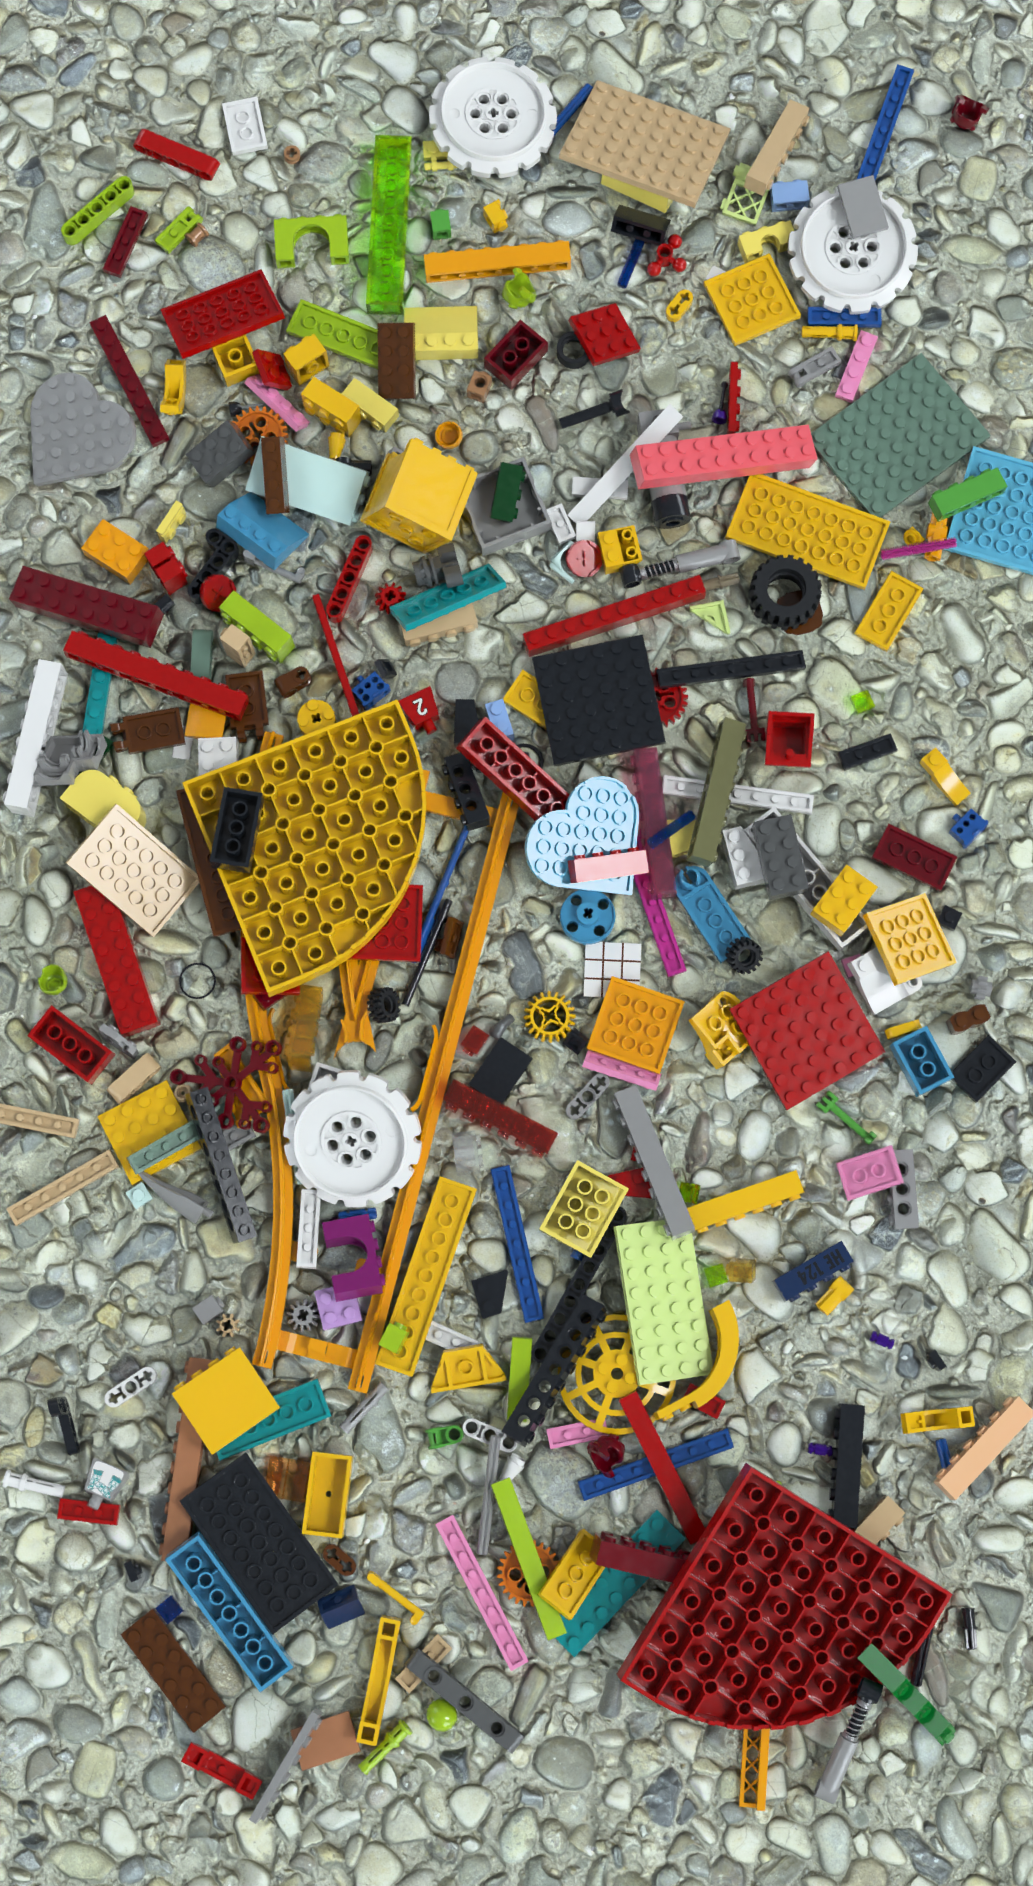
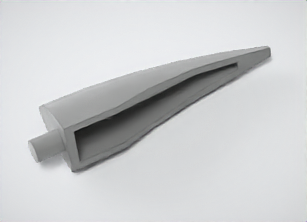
M144 1171L139 1173L145 1183L161 1199L194 1224L198 1222L202 1214L209 1218L214 1214V1211L207 1208L209 1202L193 1192L165 1183Z

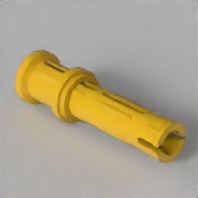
M839 324L837 327L802 326V338H836L838 341L842 339L857 341L858 324L854 326H842V324Z

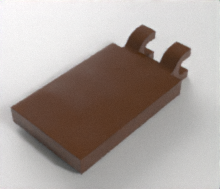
M263 671L225 675L226 685L229 689L235 691L236 689L242 690L248 695L249 699L241 722L230 718L231 729H237L239 744L247 743L245 731L256 730L258 741H262L265 733L264 726L269 725Z
M179 707L125 716L122 723L110 724L113 735L123 733L124 741L113 742L116 753L129 750L131 755L186 745Z

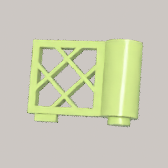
M740 163L739 166H735L733 172L735 180L728 198L723 199L720 210H723V215L756 226L769 190H766L762 200L754 203L751 195L755 192H749L748 189L744 188L746 176L752 166ZM736 186L743 187L746 194L737 197L735 193ZM749 197L752 205L742 208L739 200ZM737 202L740 210L736 212L728 211L729 205ZM754 208L756 212L755 218H748L745 211Z

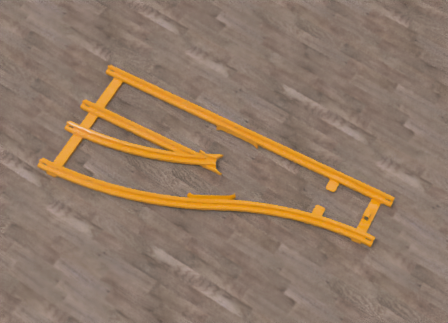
M265 731L260 752L272 748L274 739L273 747L282 744L284 736L276 734L274 731ZM423 770L426 790L430 771ZM425 791L426 812L460 820L461 811L456 809L453 797ZM502 792L499 808L486 806L490 816V825L486 827L493 828L440 1035L436 1025H432L434 1040L417 1102L410 1108L412 1112H415L421 1106L418 1116L421 1133L415 1136L417 1140L422 1142L421 1155L417 1164H410L414 1169V1173L404 1187L399 1189L381 1258L382 1267L379 1268V1273H384L386 1285L382 1286L383 1293L375 1294L371 1297L358 1350L281 1330L289 1283L291 1261L297 1262L298 1242L292 1240L293 1167L289 1165L284 1146L289 1142V1138L283 1136L286 1117L282 1091L283 1087L284 1089L290 1088L285 1081L280 1055L271 1056L264 1062L278 1064L279 1071L276 1074L259 1071L263 1094L267 1101L273 1105L272 1111L267 1113V1119L270 1122L269 1135L273 1173V1229L266 1299L258 1342L252 1361L253 1365L272 1369L276 1351L280 1350L353 1369L348 1389L368 1393L380 1346L378 1344L383 1335L504 862L517 818L519 806L514 801L512 803V799L508 798L504 792ZM468 806V807H467V809L470 810V811L476 809V808L473 807V806ZM346 960L339 965L346 1013L344 1021L343 1019L340 1020L342 1028L333 1059H335L338 1051L344 1045L352 1042L367 1044L376 1052L369 1020L370 1011L367 1010L369 1008L367 1001L370 1000L367 997L371 995L370 992L373 990L380 961L360 960L358 963V960ZM245 994L252 1042L259 1041L264 1044V1050L260 1053L261 1055L265 1052L266 1043L270 1040H276L272 1024L275 1010L270 1008L269 1013L267 1010L263 1011L253 998V995ZM259 1044L255 1046V1050L260 1048ZM277 1046L273 1048V1052L277 1051ZM274 1065L270 1067V1071L274 1070ZM360 1258L357 1260L355 1271L364 1265L366 1259Z

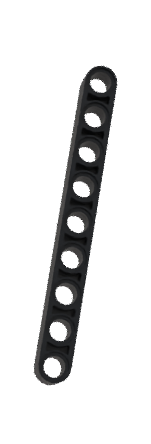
M620 1206L618 1210L622 1212L623 1219L620 1221L612 1219L608 1226L613 1230V1233L614 1227L623 1225L627 1217L625 1209ZM615 1234L611 1238L602 1237L599 1245L604 1248L603 1254L596 1255L594 1253L591 1258L586 1255L584 1256L532 1349V1358L536 1362L543 1363L544 1359H537L534 1355L535 1350L543 1348L547 1356L615 1239ZM585 1262H592L594 1264L592 1272L588 1273L583 1269ZM576 1279L584 1281L585 1286L583 1289L577 1290L574 1287L573 1283ZM572 1296L575 1299V1305L567 1307L564 1304V1298ZM558 1313L565 1316V1322L561 1325L556 1324L554 1321V1316ZM547 1331L555 1333L556 1338L553 1342L545 1340L544 1334Z

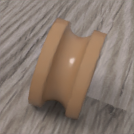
M293 145L287 146L284 150V160L288 164H296L300 160V150ZM291 152H294L293 157H290Z

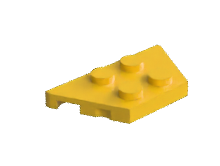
M483 1344L447 1349L442 1352L431 1386V1393L507 1381V1377Z

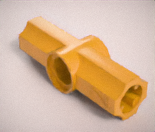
M933 512L931 513L930 523L926 532L927 543L928 541L930 543V540L932 543V540L937 542V539L938 541L939 539L941 541L942 539L944 541V538L946 539L948 518L938 522ZM942 550L926 551L924 558L931 562L940 561Z

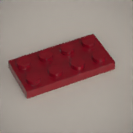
M888 824L872 859L941 892L956 862L957 856Z

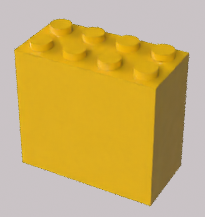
M234 1346L224 1353L226 1357L222 1360L214 1359L207 1364L209 1368L206 1371L198 1370L190 1376L192 1378L191 1381L187 1384L185 1381H182L174 1387L175 1392L172 1393L212 1455L280 1408L240 1347L236 1349Z

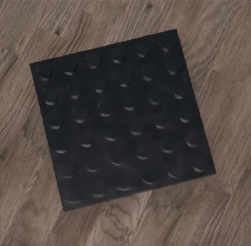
M643 634L532 657L554 767L666 744Z

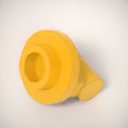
M913 526L904 533V541L908 546L909 544L914 546L916 543L921 545L925 541Z

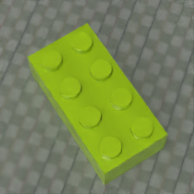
M234 590L220 605L221 616L224 618L223 622L228 627L233 624L247 634L252 641V645L259 651L263 649L267 653L266 656L273 662L278 661L281 664L295 648L292 636Z

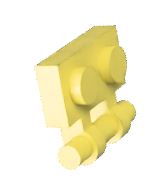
M434 140L423 141L424 161H431V163H424L425 171L432 170V172H437L440 169L452 171L454 168H457L448 160L446 162H437V160L447 159L448 152H440Z

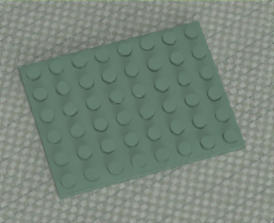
M922 353L811 433L817 454L865 512L880 518L969 454L973 446H980L991 436Z

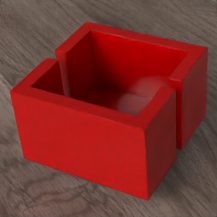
M161 542L144 553L151 569L157 578L161 579L160 582L168 595L188 584L186 580L188 575L180 560L178 561L176 558V554L170 545L166 546L164 542Z

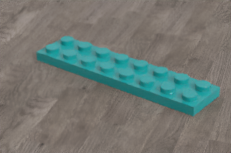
M657 1509L631 1536L633 1538L632 1541L640 1542V1540H646L651 1542L652 1546L659 1547V1544L670 1546L671 1550L674 1551L686 1539ZM605 1567L572 1620H567L560 1614L567 1633L556 1637V1639L575 1657L649 1577Z

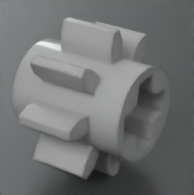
M979 976L977 980L972 979L970 994H975L974 999L984 1000L985 996L990 997L992 982H987L988 977Z

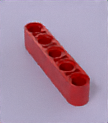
M141 129L133 143V147L137 151L208 181L213 180L220 166L217 159L147 129Z
M361 535L355 540L327 604V616L332 623H339L343 620L372 554V542L366 535ZM361 544L369 545L366 549L359 548ZM355 560L361 561L359 565L352 564ZM349 576L354 578V580L351 582L345 581V579ZM340 593L347 594L343 599L338 598ZM335 609L340 611L337 615L330 614Z

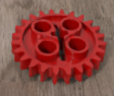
M655 668V673L651 671L655 694L658 698H661L660 701L657 700L661 722L667 728L669 721L674 725V718L680 720L681 715L679 713H685L683 707H687L688 703L683 700L688 699V695L684 694L687 692V688L679 686L671 687L667 690L659 689L656 675L658 668ZM672 701L674 706L669 708L664 703Z

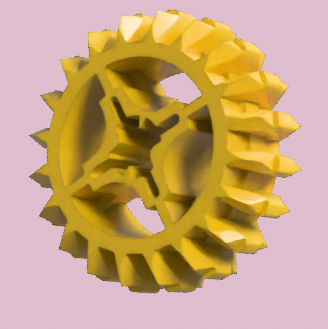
M547 991V997H544L543 992H540L541 999L533 996L535 1003L529 1001L528 1005L531 1009L525 1008L524 1010L530 1014L524 1016V1020H530L525 1023V1027L532 1026L528 1031L529 1034L536 1032L534 1035L535 1039L541 1035V1042L545 1041V1037H549V1043H552V1037H555L556 1041L559 1042L560 1038L558 1035L566 1038L564 1031L568 1033L572 1031L568 1025H575V1022L570 1020L576 1018L575 1014H570V1012L574 1011V1007H567L571 1004V1001L568 1000L564 1003L565 995L558 999V992L554 993V997H551V991ZM544 1003H555L550 1009L539 1007ZM560 1007L566 1015L565 1023L556 1015ZM535 1011L543 1018L539 1027L534 1022L533 1016ZM554 1011L553 1018L555 1020L550 1019L546 1022V1016L544 1015H550ZM549 1025L560 1027V1029L553 1032L544 1031Z

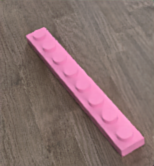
M454 1515L436 1523L435 1525L509 1669L513 1671L529 1662Z

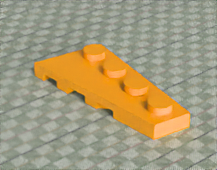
M228 1043L215 1053L214 1057L220 1056L224 1058L225 1066L229 1071L231 1070L234 1051L230 1049ZM220 1059L217 1061V1066L221 1064ZM242 1059L240 1061L239 1072L246 1067ZM251 1074L242 1080L241 1089L250 1101L262 1102L267 1100ZM233 1080L232 1083H231V1086H232V1087H233V1086L235 1085V1083H236L235 1080ZM235 1094L232 1112L236 1118V1126L240 1128L238 1122L241 1119L243 1105ZM268 1103L264 1105V1110L268 1108Z

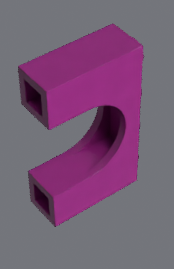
M369 1214L323 1222L326 1248L356 1245L367 1253L364 1265L358 1270L331 1276L336 1302L383 1293L382 1286L386 1285L384 1273H379L382 1262L381 1257L376 1256L375 1250H379L377 1238H373L372 1232L376 1231L374 1220L370 1221Z

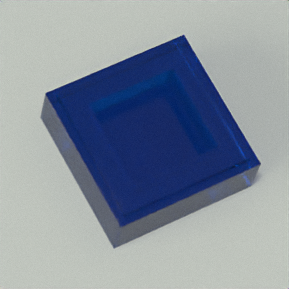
M173 1595L155 1608L167 1625L184 1611Z

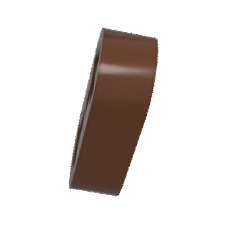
M329 1544L324 1548V1559L340 1574L350 1576L355 1572L357 1567L355 1560L338 1545ZM335 1548L337 1550L335 1554L339 1557V1560L335 1557L328 1558L329 1552L327 1550ZM341 1559L345 1563L349 1561L352 1563V1571L347 1570L345 1572L343 1570L344 1565L340 1563Z

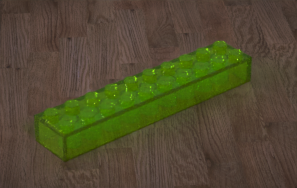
M375 135L366 293L367 314L404 315L413 150L412 136Z

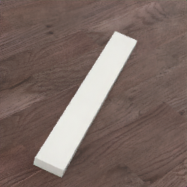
M669 404L567 516L575 523L576 521H588L633 472L630 453L636 445L660 443L683 416Z
M664 775L661 795L701 800L705 780ZM735 785L729 799L731 800L730 804L764 809L775 807L779 811L811 815L814 795Z

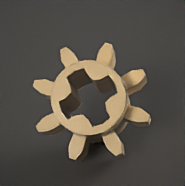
M222 1314L223 1320L216 1321L220 1324V1328H217L216 1331H223L222 1337H226L227 1333L234 1337L233 1332L235 1330L240 1331L237 1327V1323L240 1320H234V1314H231L229 1318ZM231 1320L230 1324L233 1325V1328L226 1331L224 1323H228Z

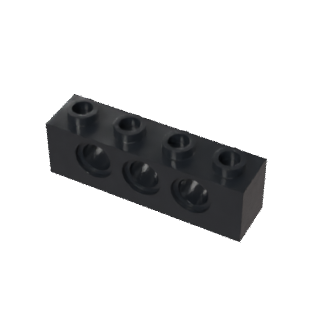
M462 753L444 757V765H441L444 776L449 778L447 782L450 792H454L456 797L454 798V804L456 809L461 811L460 820L462 825H466L468 831L490 825V816L469 760ZM456 773H461V774H463V776H462V777H456L455 774H456ZM465 789L468 790L469 793L463 794L460 791ZM468 806H473V807H475L476 809L470 811V810L467 809V807H468Z

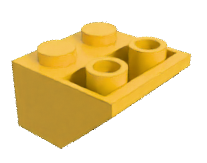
M634 525L598 532L597 542L602 553L605 575L617 573L622 566L638 564L643 560Z

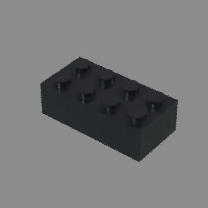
M224 787L210 856L212 868L250 874L264 804L263 793Z

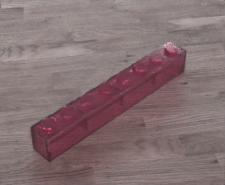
M657 747L634 749L632 756H630V766L634 767L635 774H632V782L637 788L635 799L639 803V821H641L642 825L639 833L640 839L644 840L642 850H646L649 873H645V876L649 877L647 893L648 895L651 894L652 900L674 898L677 890Z

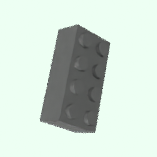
M789 814L753 822L752 832L769 901L807 893L809 885L792 815Z

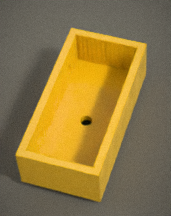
M319 1451L312 1452L302 1534L341 1539L344 1537L354 1456ZM327 1491L332 1493L330 1497L326 1496Z

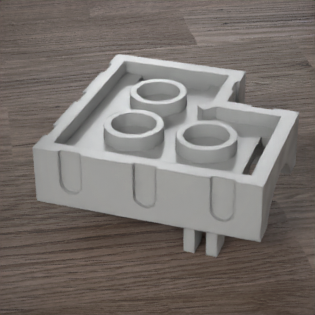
M80 730L78 735L50 736L43 754H39L37 759L38 765L34 772V777L38 786L74 785L79 771L97 770L107 747L103 734H89L88 730L84 732Z

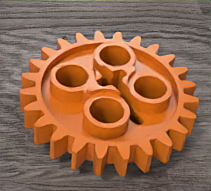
M256 406L255 411L249 407V413L242 410V417L236 415L238 422L232 421L241 432L245 430L250 431V435L245 438L252 447L258 446L260 441L250 427V423H253L260 436L284 437V440L289 437L288 433H285L288 430L287 426H282L285 423L284 420H279V414L274 415L273 409L267 412L265 406L262 411H260L258 406ZM259 421H266L264 427H258L257 424ZM256 453L245 464L250 460V464L253 466Z
M534 1539L533 1542L537 1553L542 1560L541 1564L549 1569V1574L546 1576L548 1580L560 1560H553L556 1553L549 1554L550 1546L543 1549L544 1542L536 1546V1540ZM510 1545L512 1552L504 1551L507 1558H500L499 1560L503 1563V1566H497V1569L502 1571V1573L497 1575V1578H503L499 1586L505 1585V1589L502 1592L503 1594L510 1592L509 1600L516 1597L515 1604L523 1600V1606L525 1607L527 1601H530L531 1606L534 1607L530 1593L525 1590L526 1581L520 1588L517 1587L524 1576L514 1548ZM512 1569H518L521 1572L519 1579L513 1580L510 1577L509 1573Z

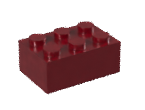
M520 319L484 357V368L512 390L548 352V342Z

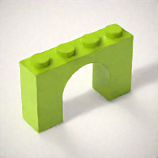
M317 215L308 218L300 216L291 219L282 217L274 220L277 268L296 267L295 245L300 237L308 233H319L327 238L330 243L332 265L350 264L346 215Z

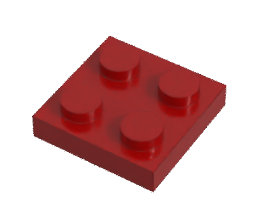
M260 349L252 352L265 386L282 390L292 388L290 376L286 371L284 360L280 354Z

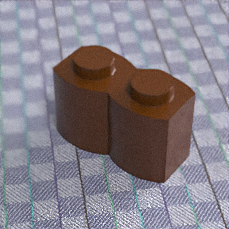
M979 1004L973 1006L968 1011L954 1014L946 1021L951 1035H958L969 1028L981 1026L991 1016L986 1005Z

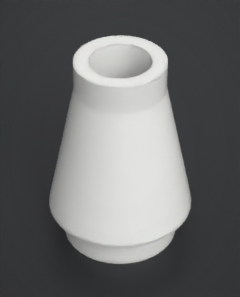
M512 1453L511 1456L507 1457L499 1479L503 1480L510 1477L512 1480L524 1468L525 1460L519 1455Z

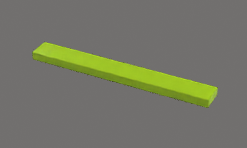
M510 1477L490 1484L546 1639L549 1641L566 1634L567 1632L560 1613L538 1595L546 1583L547 1577Z

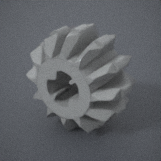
M307 1299L303 1300V1305H301L299 1300H296L298 1307L290 1305L289 1307L294 1312H287V1316H293L292 1319L288 1320V1323L296 1322L293 1329L296 1330L300 1325V1332L302 1333L305 1330V1326L308 1331H312L310 1324L317 1326L318 1323L313 1320L314 1318L320 1319V1315H314L315 1312L319 1311L318 1307L312 1309L315 1302L311 1301L307 1306ZM302 1310L309 1314L306 1316V1321L299 1319Z

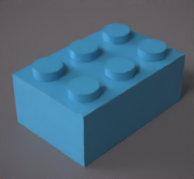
M927 1026L893 1042L889 1046L916 1098L955 1078Z

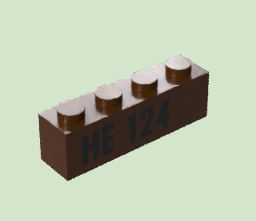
M284 437L261 438L266 514L290 513Z

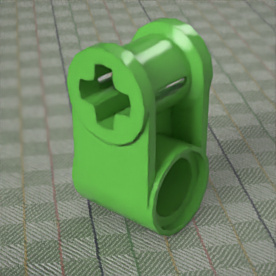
M459 1425L441 1426L425 1430L430 1444L428 1450L455 1444L464 1438L463 1428ZM453 1428L458 1429L460 1432V1437L457 1440L450 1437V1431Z

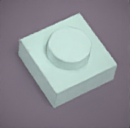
M143 1182L126 1192L135 1209H139L153 1199Z

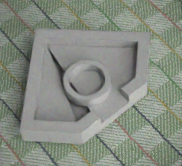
M104 1023L101 1025L99 1032L103 1040L132 1059L137 1057L139 1053L135 1043L128 1039L126 1040L113 1025L109 1024L107 1026Z

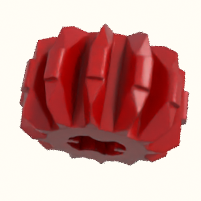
M394 582L391 584V587L388 586V583H385V588L379 587L380 593H375V598H377L375 601L376 605L380 606V611L386 609L387 615L390 613V606L406 600L404 598L406 597V592L402 591L401 586L396 587Z

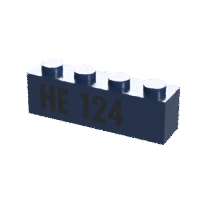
M840 1241L772 1282L783 1301L789 1300L791 1303L800 1298L799 1293L804 1290L808 1293L817 1288L816 1283L821 1280L825 1283L834 1278L833 1273L838 1270L843 1273L851 1268L850 1263L854 1262L843 1242Z

